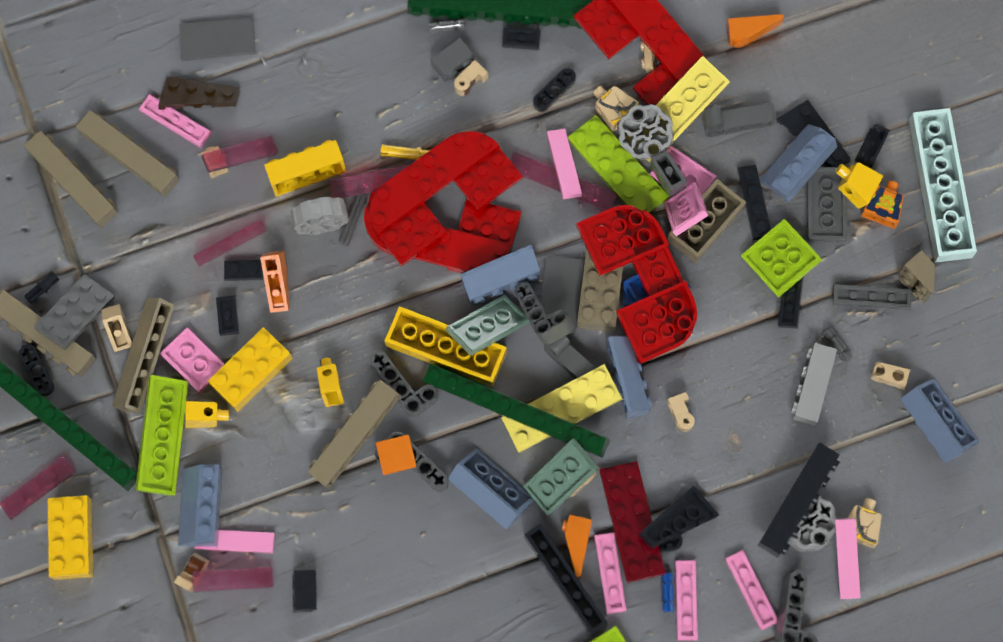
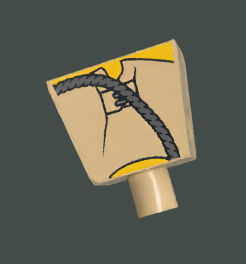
M599 86L593 92L599 99L596 102L595 109L612 132L618 128L621 118L632 107L639 104L638 101L616 86L612 87L608 92Z
M865 498L863 506L855 505L847 519L855 518L857 543L874 549L878 544L882 515L874 512L876 501Z

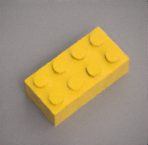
M336 140L324 141L319 146L307 147L299 153H289L285 158L279 160L272 159L264 165L276 197L346 173L344 160Z
M263 327L208 380V383L227 403L239 412L293 358L290 352Z
M87 495L48 498L49 577L54 580L94 577L92 499Z

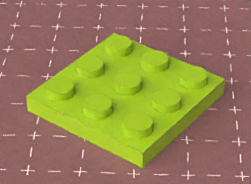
M785 219L741 255L742 259L778 298L822 261L820 256Z

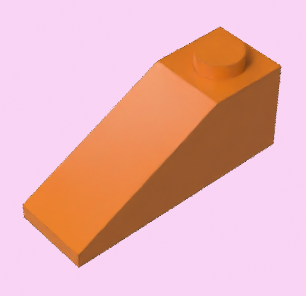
M784 15L728 18L726 25L728 45L736 48L748 45L781 26Z
M284 250L267 252L260 258L270 313L289 310V291Z
M569 515L568 520L564 519L562 531H565V540L574 574L580 580L592 519Z

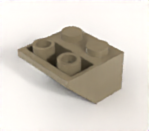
M921 250L903 266L898 274L899 280L904 286H908L913 291L912 294L917 300H921L923 303L933 293L935 264Z

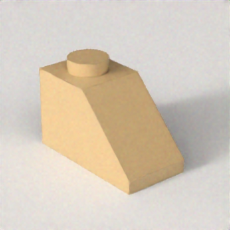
M120 304L102 309V321L114 352L130 348L132 340Z

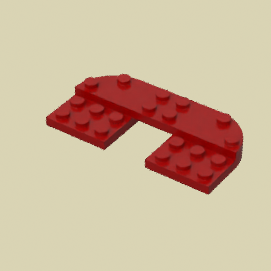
M593 0L573 17L608 60L638 37L652 51L661 65L632 88L646 105L652 104L656 106L702 56L706 58L658 0Z
M475 131L456 133L396 174L377 190L370 207L373 229L381 242L402 267L447 234L445 228L426 206L425 201L454 181L474 208L479 211L522 180L523 176L493 138Z
M376 175L367 207H365L364 222L367 234L373 244L381 251L392 255L376 235L371 222L370 207L372 199L377 190L391 179ZM467 199L458 230L444 227L447 234L413 259L446 267L449 271L462 274L510 254L522 212L493 204H487L477 211Z
M620 205L577 222L575 225L599 277L632 263L648 296L616 311L639 364L674 350L686 342L693 333L695 322H697L696 302L686 280L683 281L669 251V243L657 220L649 212L635 208V206Z

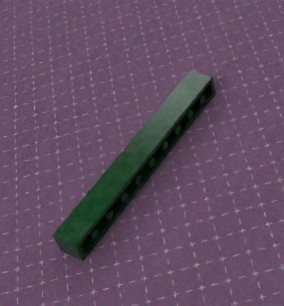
M408 0L407 8L408 14L413 16L430 15L433 18L445 16L450 19L466 18L471 21L484 19L487 22L497 20L505 23L521 22L525 25L532 23L542 26L558 25L563 28L575 26L582 29L573 17L593 0Z
M0 362V388L126 491H129L134 486L137 480V472Z
M433 364L429 365L423 382L428 385H432L437 389L565 443L574 438L584 451L603 458L610 440L607 437Z

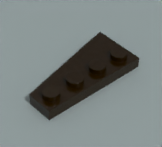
M167 76L158 108L159 110H165L166 107L183 109V106H194V108H202L204 105H211V107L236 106L240 87Z

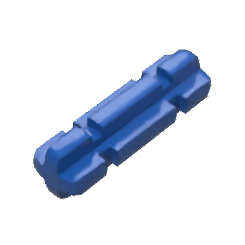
M666 573L662 576V582L664 583L662 584L663 611L673 612V584H671L673 582L672 573Z

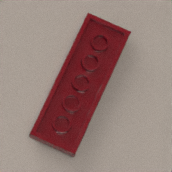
M635 461L599 469L626 583L665 575L659 546L650 549L638 535L653 522L638 462Z

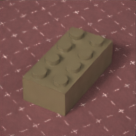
M718 179L702 195L708 216L678 236L672 230L668 234L667 241L695 264L701 260L741 214L746 205V201Z
M587 249L577 328L615 333L616 311L619 304L623 267L599 277Z

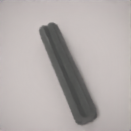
M357 192L348 214L349 222L344 225L339 238L341 245H349L366 200V195Z

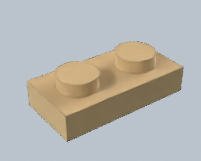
M641 41V51L644 52V58L641 59L642 68L646 69L649 75L655 70L654 54Z

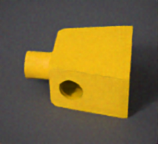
M855 163L849 168L840 164L835 171L836 174L842 177L838 186L839 190L858 209L869 204L883 178V175L861 163Z
M323 358L320 360L321 366L316 369L325 407L344 404L336 364H332L331 358Z
M186 401L185 428L217 427V421L229 420V409H217L216 402Z

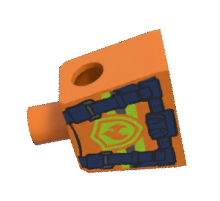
M888 181L886 188L878 186L861 217L895 229L899 223L904 197L902 194L897 193L899 184L895 181Z

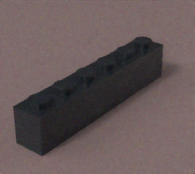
M818 443L757 546L777 558L781 554H786L791 546L788 544V541L791 537L795 538L801 528L798 527V524L801 520L805 522L811 512L807 509L811 503L815 505L819 499L820 494L817 492L820 487H826L830 480L828 477L831 470L835 471L840 463L837 460L840 454L822 443Z
M539 524L524 534V539L590 637L605 628L608 622L543 526Z

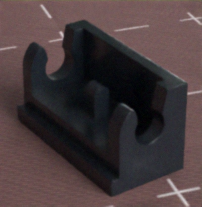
M877 124L870 128L854 161L872 168L890 129L879 130Z
M316 570L293 571V613L317 610Z

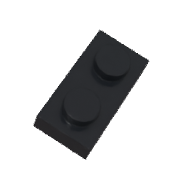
M504 27L502 47L539 50L541 30Z
M261 260L224 261V280H263Z
M235 295L217 297L219 335L239 334Z

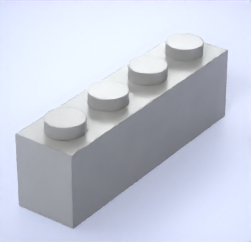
M814 343L812 348H808L806 359H809L808 365L803 367L801 377H804L802 384L798 385L796 395L799 396L798 402L793 403L791 413L794 414L793 420L816 426L818 423L837 349Z

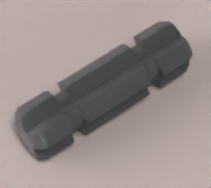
M463 18L457 19V21L453 19L439 21V23L436 21L429 23L431 33L438 32L437 30L444 32L454 31L456 28L458 30L465 29Z
M832 327L826 329L823 335L826 339L830 340L829 344L832 348L837 349L836 353L840 354L839 357L842 362L849 361L852 358V354L849 350L846 351L847 347L838 335H835L836 332Z

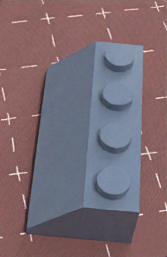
M808 124L762 176L760 182L789 203L837 148L836 139L823 129Z
M529 245L460 274L461 285L470 305L474 303L479 305L485 302V299L488 297H498L507 289L514 290L519 283L526 281L531 283L537 280L538 276H540V268L533 248Z
M626 336L608 337L606 347L617 388L623 399L621 402L626 419L649 414V408L652 407L649 396L646 397L644 391L647 389L646 382L639 373V371H642L641 364L636 360L628 338Z
M934 378L915 387L901 398L905 409L911 413L917 426L923 430L927 440L933 444L939 457L945 463L955 459L979 443L977 437Z
M477 448L461 460L448 477V480L455 487L459 488L469 499L473 500L506 530L518 520L534 501L520 484Z
M199 464L183 469L178 537L179 547H218L222 469L220 465Z

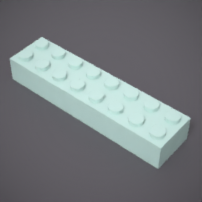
M947 108L913 112L909 119L934 263L973 258L977 249L951 110Z

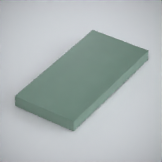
M503 295L447 326L446 331L472 356L528 324L529 320L506 295Z
M573 438L523 487L546 515L549 516L600 468Z

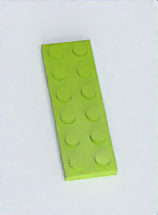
M597 115L567 137L569 143L625 205L635 206V208L652 213L669 199L666 192L640 163L622 147L620 141Z
M155 375L149 376L135 491L175 496L188 381Z

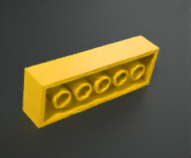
M399 306L385 338L386 347L493 388L506 357L507 347L493 343L470 356L446 331L449 325Z

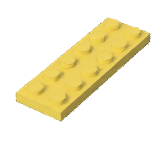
M703 56L656 105L670 117L673 123V142L730 83ZM655 116L654 122L649 123L648 126L655 123L657 116ZM660 118L661 124L659 125V127H662L665 131H667L666 125L668 124V122H665L662 118ZM638 128V129H636V130H634V131L632 130L631 132L634 133V132H636V131H638V130H640V129ZM644 128V132L641 135L648 137L651 129ZM658 132V133H656V134L653 135V137H654V136L660 134L661 136H664V137H665V134H663V133H661V132ZM627 135L626 141L632 145L631 141L634 139V137L631 138L629 135ZM644 139L637 142L636 149H638L639 143L645 141ZM654 144L649 147L650 154L655 155L658 153V145Z
M604 364L532 401L528 405L576 424L623 399ZM502 417L519 453L551 437L511 419Z

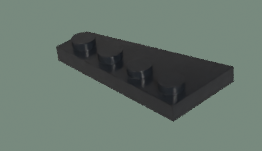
M809 100L804 101L777 118V122L785 126L793 136L797 137L809 124L823 129L836 139ZM836 139L837 148L826 159L825 163L829 167L838 168L840 164L848 163L851 158Z
M693 485L638 535L650 549H653L717 518L719 514Z

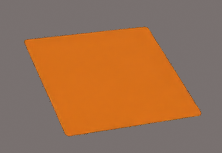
M409 435L376 442L383 475L416 467Z

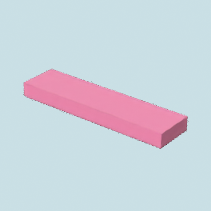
M149 94L139 108L142 113L201 148L211 135V131L172 107L159 110L158 104L160 100Z
M566 130L547 131L546 135L562 198L581 197L582 192Z
M855 518L835 519L840 599L860 598Z
M218 530V547L194 546V549L273 553L275 533Z
M614 532L594 535L606 614L625 612L626 604Z
M742 550L725 558L760 631L776 624L778 618L744 551Z
M676 560L677 641H697L696 560Z

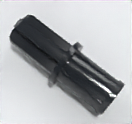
M51 271L40 282H36L37 285L25 294V299L30 304L33 303L43 293L47 294V290L60 279Z

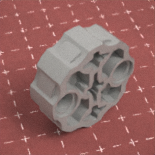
M652 104L637 105L632 107L620 120L618 126L620 144L636 159H652L665 152L673 143V123L660 107ZM637 110H641L644 113L641 120L634 119V113ZM657 116L655 123L648 126L649 123L654 122V118ZM660 118H662L665 122H668V124L666 125L667 131H665L662 127H659V125L661 124ZM628 128H629V129H632L633 131L636 130V129H638V128H639L640 130H638V131L632 133V132L628 131ZM644 128L651 129L648 137L641 135L644 132ZM658 132H661V133L665 134V137H664V136H661L660 134H659V135H656V136H654V137H653V135L656 134V133H658ZM626 133L631 138L634 137V139L631 141L632 147L628 143H624V141L627 140ZM644 139L645 141L639 143L638 149H636L637 142ZM654 144L658 145V153L655 155L650 154L649 147Z
M321 197L308 200L291 210L294 230H296L297 234L318 235L331 232L349 222L344 199L339 197Z
M821 496L815 503V512L809 514L806 520L815 519L810 525L807 524L800 527L804 523L801 520L798 524V527L801 529L795 538L791 537L788 541L797 551L820 550L829 543V540L836 533L835 508L830 501L824 500ZM811 503L807 510L812 511L814 504ZM827 509V514L822 515L820 513L821 510ZM806 530V532L802 534V540H800L801 532ZM814 535H821L824 542L821 544L817 543L814 540Z

